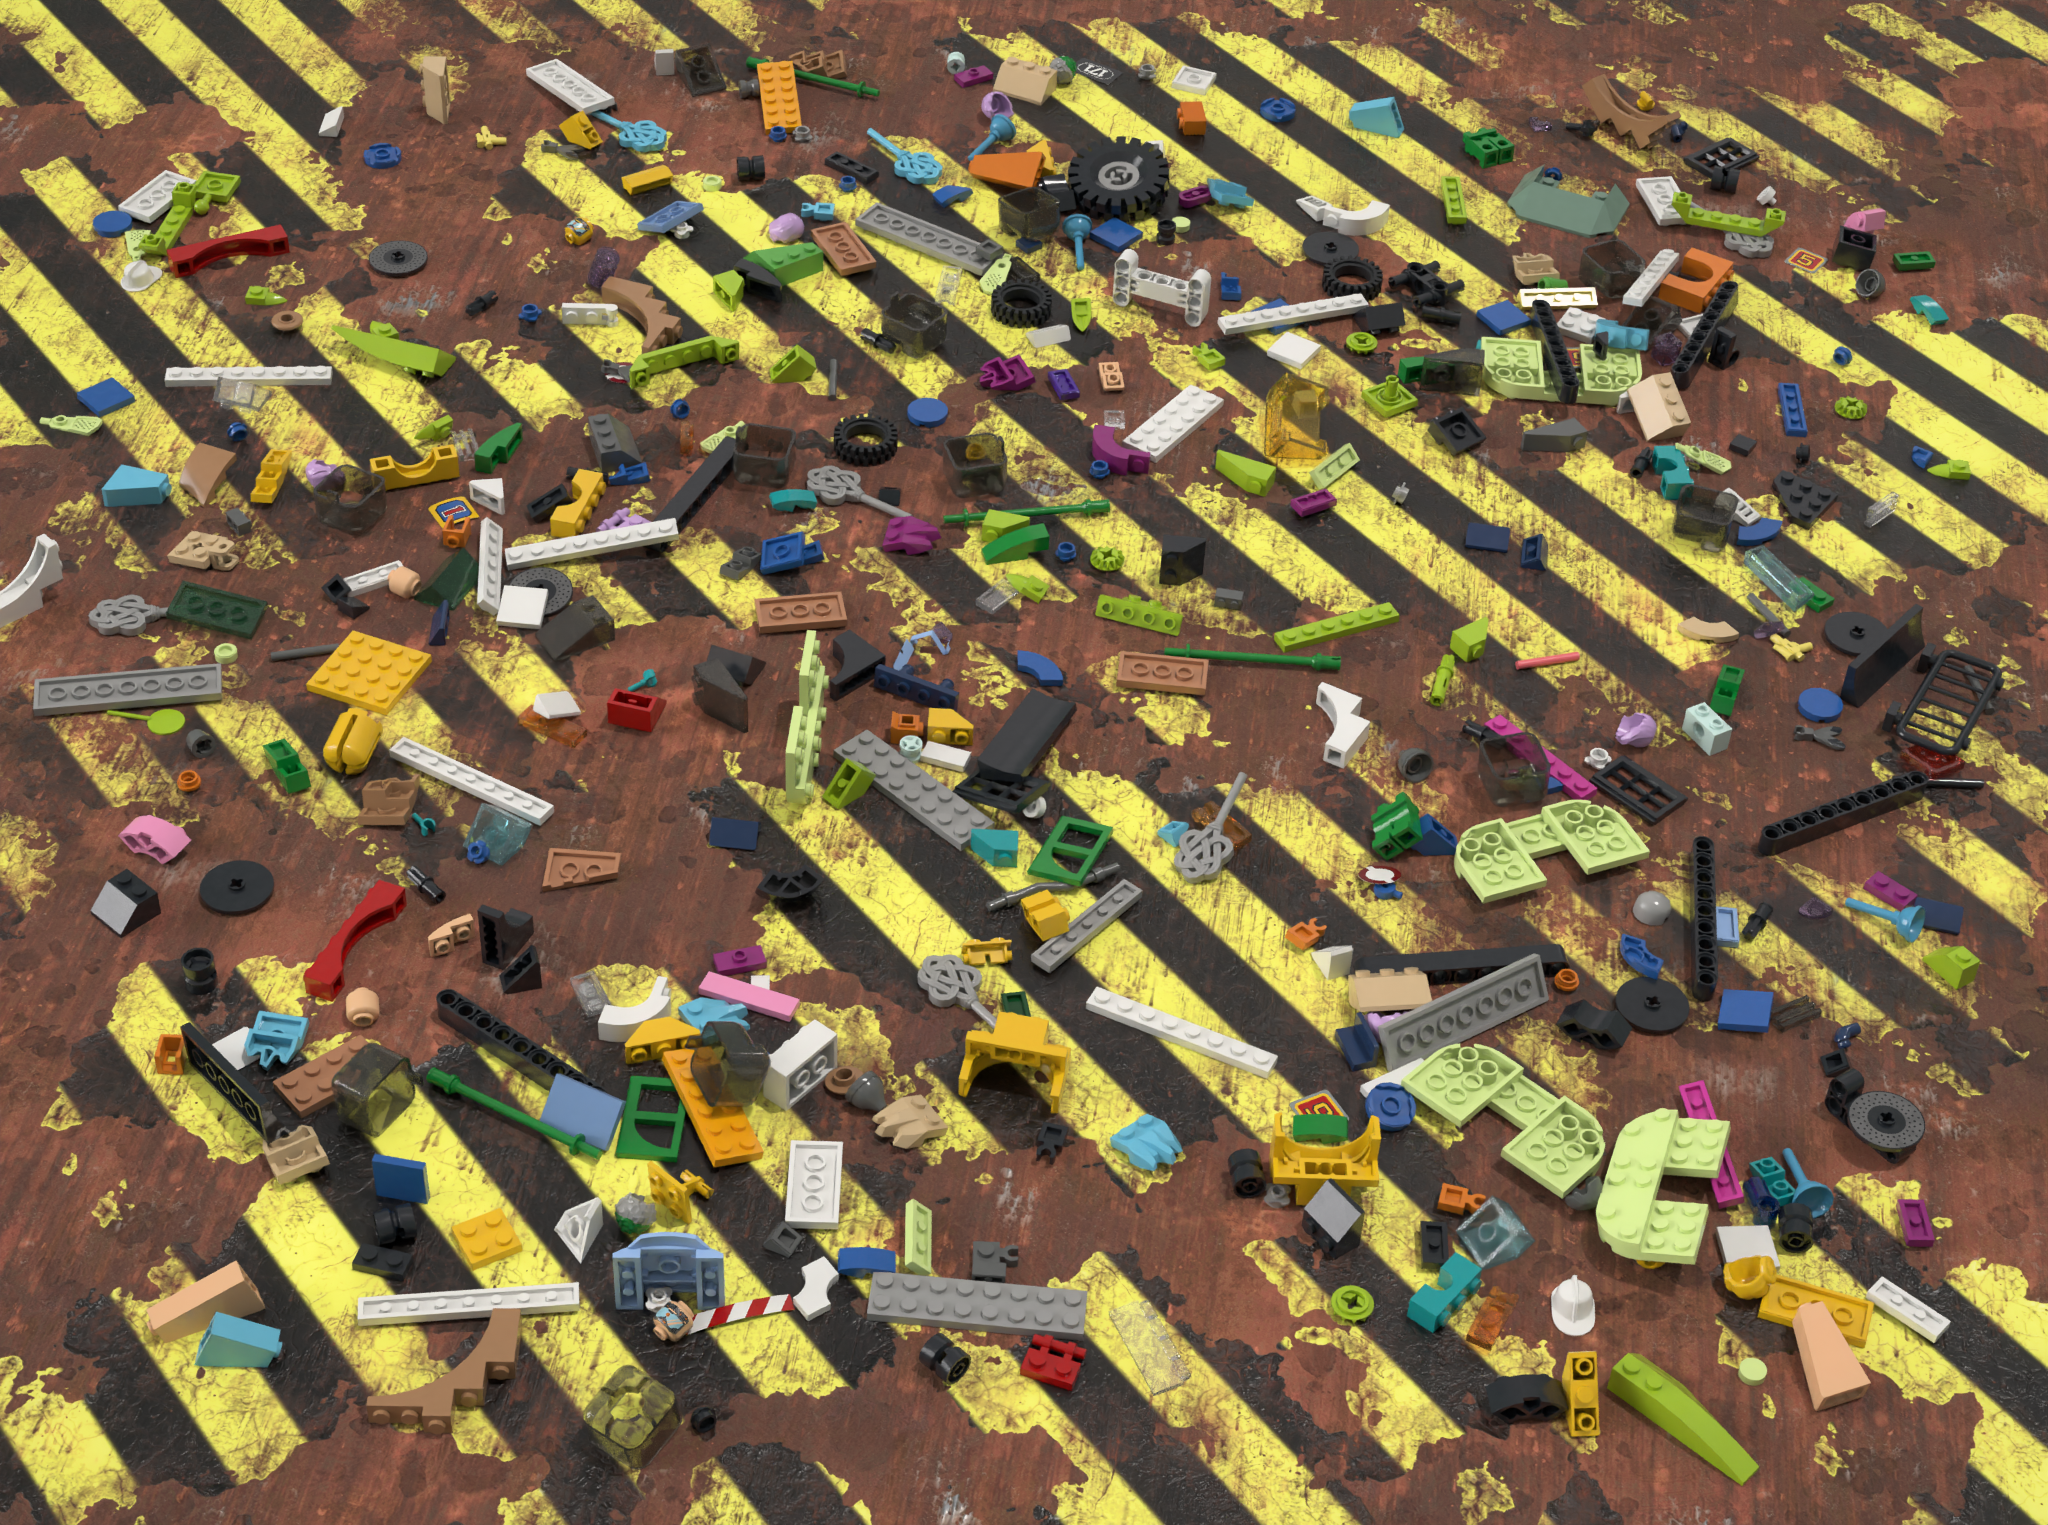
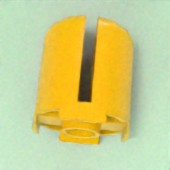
M349 708L347 712L340 713L323 748L324 760L333 770L342 773L346 767L347 775H356L367 768L383 734L381 722L379 721L377 724L368 717L367 711Z

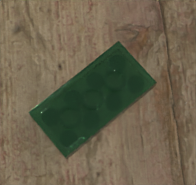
M182 581L166 611L167 619L252 640L268 608V603L264 600Z

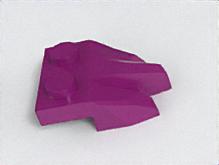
M1019 354L1005 361L997 357L986 362L980 369L986 373L980 377L981 386L991 387L992 390L1018 391L1036 382L1034 375Z
M912 516L896 517L889 521L882 546L885 552L905 549L908 555L917 554L933 549L931 542L941 539L938 528L928 522Z

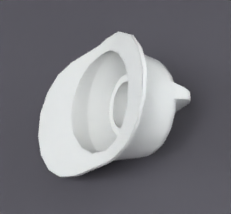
M143 260L131 262L124 268L121 286L129 292H140L160 279L162 271L156 266L147 265Z
M1573 1275L1571 1279L1563 1281L1552 1292V1318L1556 1327L1563 1333L1571 1336H1583L1594 1327L1595 1304L1591 1288L1585 1282L1578 1280L1577 1275Z

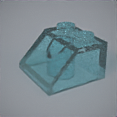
M481 803L463 846L468 849L472 842L484 841L490 850L488 859L503 865L524 846L533 824L497 806Z
M1493 1195L1455 1230L1484 1270L1517 1259L1535 1242L1509 1203Z

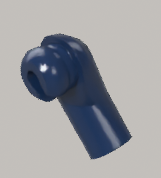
M1681 121L1680 124H1676L1671 128V134L1676 143L1682 140V135L1689 128L1685 121Z
M1855 1022L1836 1030L1834 1041L1837 1042L1839 1049L1851 1046L1849 1038L1861 1033L1860 1025Z

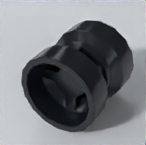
M1169 219L1160 220L1157 224L1158 233L1156 241L1161 245H1172L1175 242L1174 232L1176 231V223Z

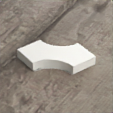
M824 1256L802 1267L805 1286L798 1295L793 1297V1304L807 1321L831 1310V1303L827 1298V1293L830 1287L839 1280V1273Z

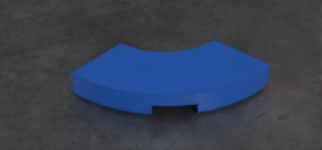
M1761 518L1760 522L1756 525L1749 527L1739 526L1737 545L1754 546L1760 545L1768 539H1774L1781 530L1782 521Z
M1017 650L1018 671L1034 675L1039 680L1041 686H1063L1062 673L1055 663L1040 654Z
M1622 934L1620 952L1625 961L1638 972L1657 980L1664 960L1648 951L1645 940Z

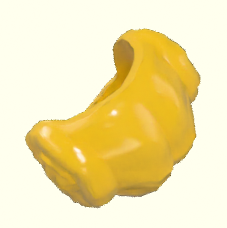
M1755 1255L1725 1263L1723 1275L1726 1288L1729 1291L1734 1292L1739 1298L1751 1300L1767 1294L1770 1285L1776 1282L1777 1270L1771 1257Z

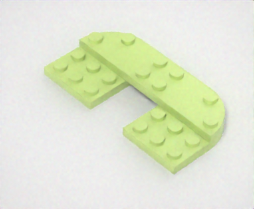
M1494 337L1481 338V375L1490 388L1506 395L1510 399L1560 401L1549 372L1543 370L1541 341ZM1580 344L1581 373H1576L1579 379V389L1575 403L1615 406L1618 404L1621 394L1641 382L1642 367L1640 351L1638 349H1620L1608 346L1606 360L1603 361L1593 351V344Z
M807 630L799 673V706L793 707L785 753L786 799L789 803L807 804L809 798L814 796V784L811 783L814 767L819 765V753L817 751L821 752L822 738H819V735H821L822 721H826L827 708L823 707L824 689L829 688V676L825 675V666H820V658L816 655L820 653V640H816V631Z
M1568 800L1542 807L1541 814L1509 823H1505L1500 818L1471 827L1461 835L1456 847L1454 868L1459 879L1465 878L1484 904L1545 887L1547 879L1532 860L1534 858L1568 849L1585 873L1589 875L1649 858L1650 851L1628 822L1612 808L1604 805L1602 809L1600 806L1591 805V801Z
M1460 1044L1446 1046L1433 1053L1402 1079L1401 1086L1406 1091L1458 1127H1462L1487 1105L1523 1131L1502 1149L1501 1157L1562 1199L1587 1176L1593 1177L1599 1170L1605 1149V1142L1602 1136L1603 1130L1599 1122L1587 1110L1565 1095L1561 1099H1557L1523 1076L1524 1068L1493 1048L1474 1044L1473 1048H1461Z
M1660 1108L1626 1124L1617 1138L1596 1208L1598 1232L1603 1243L1607 1242L1610 1244L1613 1252L1635 1260L1695 1265L1709 1213L1708 1204L1659 1201L1655 1199L1662 1175L1718 1178L1731 1130L1730 1121L1679 1118L1678 1110Z

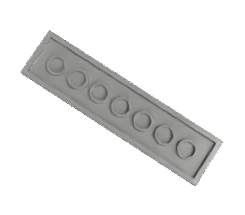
M878 202L855 219V226L977 275L983 276L997 259H1002L1003 257L1002 253L992 260L985 259L976 254V246L981 243Z
M221 663L35 679L34 716L222 700Z
M865 730L833 750V757L841 763L846 758L861 763L876 774L871 783L872 786L960 851L971 845V829L994 830V821L869 730Z
M1533 953L1378 1026L1387 1070L1391 1072L1419 1058L1423 1060L1429 1058L1441 1048L1458 1044L1548 1001L1549 996L1540 955Z
M873 1272L867 1320L1034 1336V1334L1045 1336L1047 1334L1058 1339L1083 1341L1088 1291L891 1272Z

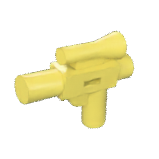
M487 126L481 127L482 135L480 133L476 134L478 148L485 146L487 150H491L493 145H507L506 137L490 135Z
M1773 633L1770 637V640L1775 643L1773 648L1782 654L1788 662L1793 659L1801 662L1805 658L1803 653L1813 650L1811 642L1799 645L1796 642L1788 641L1786 638H1781L1776 633Z

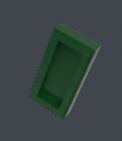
M1025 991L1001 993L1000 1000L1003 1012H1013L1017 1015L1031 1017Z

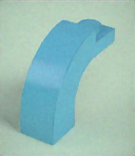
M1596 320L1595 335L1607 331L1609 347L1647 350L1649 330L1620 326L1618 321Z

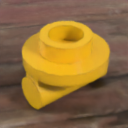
M1642 91L1640 93L1641 98L1637 100V106L1641 110L1648 111L1654 108L1655 102L1645 91Z

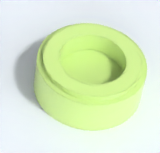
M707 176L703 179V188L710 192L718 191L722 188V180L717 176Z
M1175 217L1172 219L1176 223L1175 232L1185 233L1189 231V219L1185 217Z
M224 643L217 646L214 650L215 659L221 664L232 663L238 658L237 648L233 644Z
M1756 1358L1744 1359L1740 1363L1738 1370L1740 1379L1752 1386L1762 1384L1767 1374L1766 1365Z

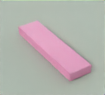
M710 971L699 986V994L717 1000H725L730 1004L742 1003L749 1010L788 1022L791 1021L800 1005V999Z

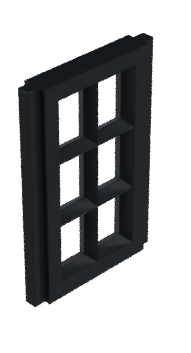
M1727 137L1684 157L1683 161L1686 162V165L1712 179L1714 170L1710 169V166L1725 167L1726 170L1730 168L1740 169L1759 160L1760 156L1731 137ZM1730 147L1734 150L1727 152L1724 149ZM1718 153L1722 156L1714 158L1711 155ZM1741 153L1744 156L1737 158L1734 155ZM1706 159L1709 162L1702 164L1699 161ZM1729 159L1732 162L1724 164L1721 161Z
M1625 755L1620 756L1589 779V782L1652 826L1682 807L1688 800V797ZM1623 768L1635 777L1628 780L1618 773L1617 770ZM1611 775L1624 785L1618 788L1605 778ZM1641 780L1653 788V790L1648 793L1634 783ZM1629 787L1641 795L1642 798L1636 800L1623 790ZM1658 792L1672 802L1666 805L1653 795ZM1648 800L1661 810L1655 813L1642 803Z
M977 769L955 786L952 792L961 798L1016 814L1020 813L1048 791V787L1051 784L1049 781L1028 775L1023 782L1007 781L1013 783L1012 786L1007 787L1000 785L1004 781L993 780L990 782L981 779L979 769ZM974 785H980L984 788L982 790L973 789L972 787ZM1023 786L1030 788L1031 790L1029 792H1024L1018 789H1020ZM992 790H996L1003 793H1001L999 796L990 794L989 792H991ZM1011 795L1020 797V799H1018L1017 801H1013L1007 798Z

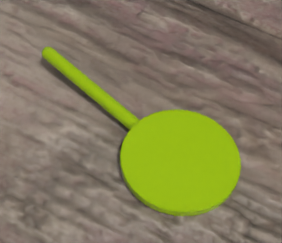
M174 709L160 710L151 716L112 710L107 711L108 715L147 720L149 730L157 735L174 734L185 725L184 715Z

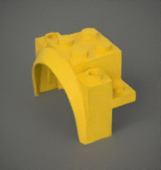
M999 1011L993 1033L976 1030L967 1032L965 1057L959 1075V1095L967 1096L972 1081L983 1069L997 1063H1018L1038 1069L1050 1080L1052 1084L1050 1098L1053 1099L1051 1113H1058L1070 1066L1071 1048L1060 1044H1048L1049 1020Z
M1282 1112L1274 1114L1269 1153L1270 1177H1273V1184H1295L1296 1205H1307L1330 1178L1349 1196L1351 1195L1352 1186L1378 1187L1379 1172L1377 1160L1381 1143L1379 1117L1371 1115L1365 1132L1356 1140L1341 1146L1318 1148L1305 1146L1289 1139L1282 1130Z

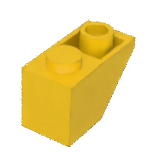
M583 110L572 115L559 125L565 137L571 143L592 149L603 142Z
M929 708L927 742L973 745L974 725L952 709Z

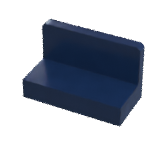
M712 817L709 845L756 850L758 832H761V822Z
M1358 1012L1355 1016L1354 1026L1335 1030V1038L1353 1072L1376 1067L1379 1053V1044L1362 1012Z

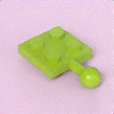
M203 171L195 183L197 185L195 198H199V200L194 203V210L198 214L203 215L209 211V202L211 200L228 202L241 183L240 176Z

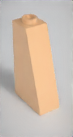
M234 1261L146 1309L150 1318L147 1326L154 1337L159 1335L164 1343H168L206 1330L216 1312L241 1318L265 1309V1305L258 1288L239 1263Z
M1823 1301L1814 1304L1809 1302L1801 1305L1797 1309L1792 1324L1814 1409L1820 1411L1863 1397L1871 1382Z

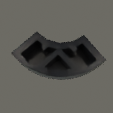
M1064 173L1038 178L1037 190L1042 194L1047 210L1060 212L1076 209L1074 191L1069 188Z
M806 864L798 871L792 873H780L771 869L758 885L755 893L774 902H794L816 891L823 883L824 878Z
M1585 999L1567 1005L1556 1023V1026L1573 1040L1579 1043L1583 1040L1595 1044L1597 1049H1617L1623 1047L1632 1030L1630 1024L1618 1010H1600L1590 1005Z
M1547 1374L1501 1376L1495 1382L1485 1386L1492 1414L1507 1424L1527 1418L1548 1422L1569 1409L1562 1382L1549 1377Z

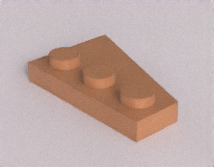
M550 848L542 885L543 892L618 878L622 860L621 853Z

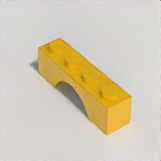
M453 444L432 448L429 456L424 461L415 465L399 464L391 455L370 459L371 476L376 492L460 477L458 456Z
M578 469L572 480L573 498L577 501L569 505L557 506L550 518L551 536L567 538L578 536L580 532H583L586 521L591 518L593 508L597 507L600 496L605 493L606 483L603 482V473Z

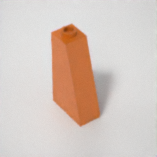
M1039 151L974 155L973 160L969 163L968 170L975 179L1036 193L1038 178L1041 177L1046 157L1043 152Z

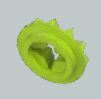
M1365 332L1352 333L1346 339L1347 348H1350L1351 352L1356 351L1358 354H1367L1377 349V339Z
M1840 397L1836 401L1835 410L1843 417L1859 419L1867 414V404L1863 403V400H1857L1856 397Z
M1108 546L1092 550V555L1090 556L1092 565L1104 571H1113L1121 568L1125 559L1121 550H1116V547L1109 548Z
M1343 1286L1333 1293L1330 1307L1334 1309V1315H1340L1343 1321L1349 1319L1353 1323L1357 1320L1365 1322L1366 1318L1372 1315L1374 1300L1369 1292L1361 1287ZM1357 1300L1356 1306H1354L1352 1309H1348V1305H1350L1352 1302L1354 1303V1301Z

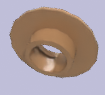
M281 311L273 316L271 323L279 330L291 331L302 325L303 316L295 311Z
M841 1066L827 1074L825 1085L828 1090L835 1094L846 1095L850 1086L864 1073L856 1067Z

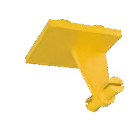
M652 1161L647 1163L652 1199L657 1204H663L668 1208L675 1218H681L687 1224L691 1223L689 1196L698 1191L708 1199L710 1198L709 1195H713L714 1189L706 1185L702 1177H696L687 1169L684 1170L685 1173L682 1172L680 1175V1179L686 1182L681 1184Z

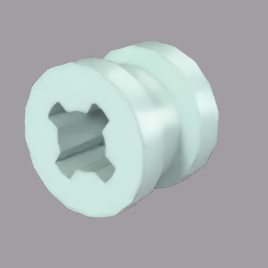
M952 52L949 54L947 69L950 73L956 74L964 71L965 57L962 53Z
M911 735L903 737L900 740V754L914 764L920 762L922 740L917 736Z

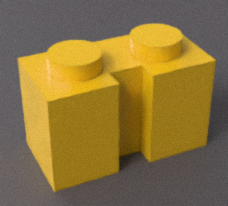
M1044 890L1021 899L1025 918L1042 941L1069 931V913L1065 907H1061L1057 896L1053 897L1048 890Z

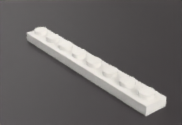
M1670 249L1660 251L1623 296V304L1642 307L1679 261V253H1674Z
M1360 293L1218 317V325L1225 335L1352 314L1364 307H1369V304Z
M332 366L173 367L166 370L165 386L331 385L333 371Z
M672 518L506 548L505 555L508 570L679 540L676 519Z
M403 737L389 749L390 757L539 826L554 813V805L408 738Z
M1100 987L1095 988L1086 1002V1009L1266 1079H1268L1277 1064L1278 1056Z
M579 1282L359 1297L358 1326L491 1317L493 1308L521 1309V1315L580 1311Z

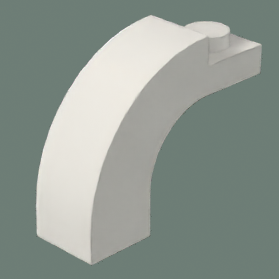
M1372 200L1367 208L1360 211H1347L1327 205L1324 210L1323 225L1336 228L1338 233L1344 235L1360 236L1371 234L1383 228L1387 223L1390 205Z
M658 976L651 995L640 1005L617 1007L605 1004L598 1021L599 1040L627 1042L644 1021L669 1017L671 1015V988H668V978Z

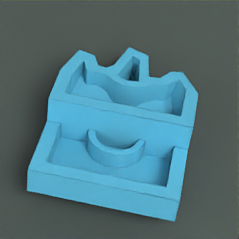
M1207 178L1212 198L1218 200V204L1229 206V203H1232L1235 207L1245 208V206L1253 207L1254 199L1245 195L1247 187L1221 179Z
M700 997L678 1007V1014L684 1022L700 1030L701 1043L703 1045L719 1038L728 1042L750 1029V1025L745 1020H741L748 1015L747 1007L742 1003L730 1005L725 1000Z
M259 1011L254 1028L249 1029L244 1044L247 1055H261L260 1065L267 1071L277 1058L287 1065L304 1043L310 1024L309 1019Z
M1149 1114L1139 1117L1138 1120L1110 1137L1111 1147L1128 1154L1131 1164L1151 1171H1155L1157 1163L1160 1162L1173 1165L1176 1161L1174 1153L1183 1151L1181 1144L1163 1120Z

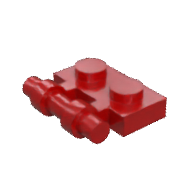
M1034 1334L1032 1344L1040 1346L1041 1349L1040 1351L1033 1348L1028 1349L1020 1368V1375L1072 1391L1081 1370V1363L1075 1362L1073 1359L1076 1357L1084 1360L1087 1349L1077 1347L1078 1344L1069 1341L1067 1344L1054 1340V1336L1051 1335L1041 1336ZM1053 1350L1059 1353H1063L1064 1356L1062 1358L1059 1356L1050 1354V1351Z

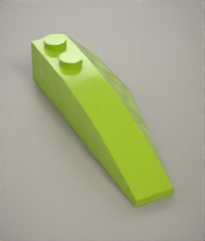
M332 325L331 328L345 340L363 351L389 363L404 367V371L416 374V371H420L423 376L434 378V375L443 376L456 361L455 356L437 348Z
M1628 1353L1612 1368L1607 1389L1741 1486L1759 1470L1758 1464L1682 1383L1644 1356Z

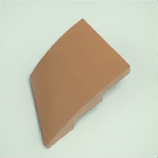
M823 50L810 55H806L805 51L789 55L790 60L804 72L832 79L847 77L843 50L825 55Z
M199 442L183 468L179 486L189 492V495L192 498H196L200 505L205 508L216 497L215 490L226 479V471L237 461L236 453Z
M414 774L412 779L400 781L395 777L368 782L362 789L364 808L357 816L358 825H405L415 804L420 774Z

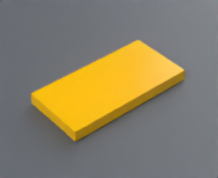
M1777 1274L1775 1284L1770 1285L1767 1294L1762 1297L1758 1317L1793 1327L1792 1321L1797 1313V1309L1801 1305L1809 1302L1814 1304L1823 1301L1846 1342L1850 1345L1865 1348L1874 1302Z

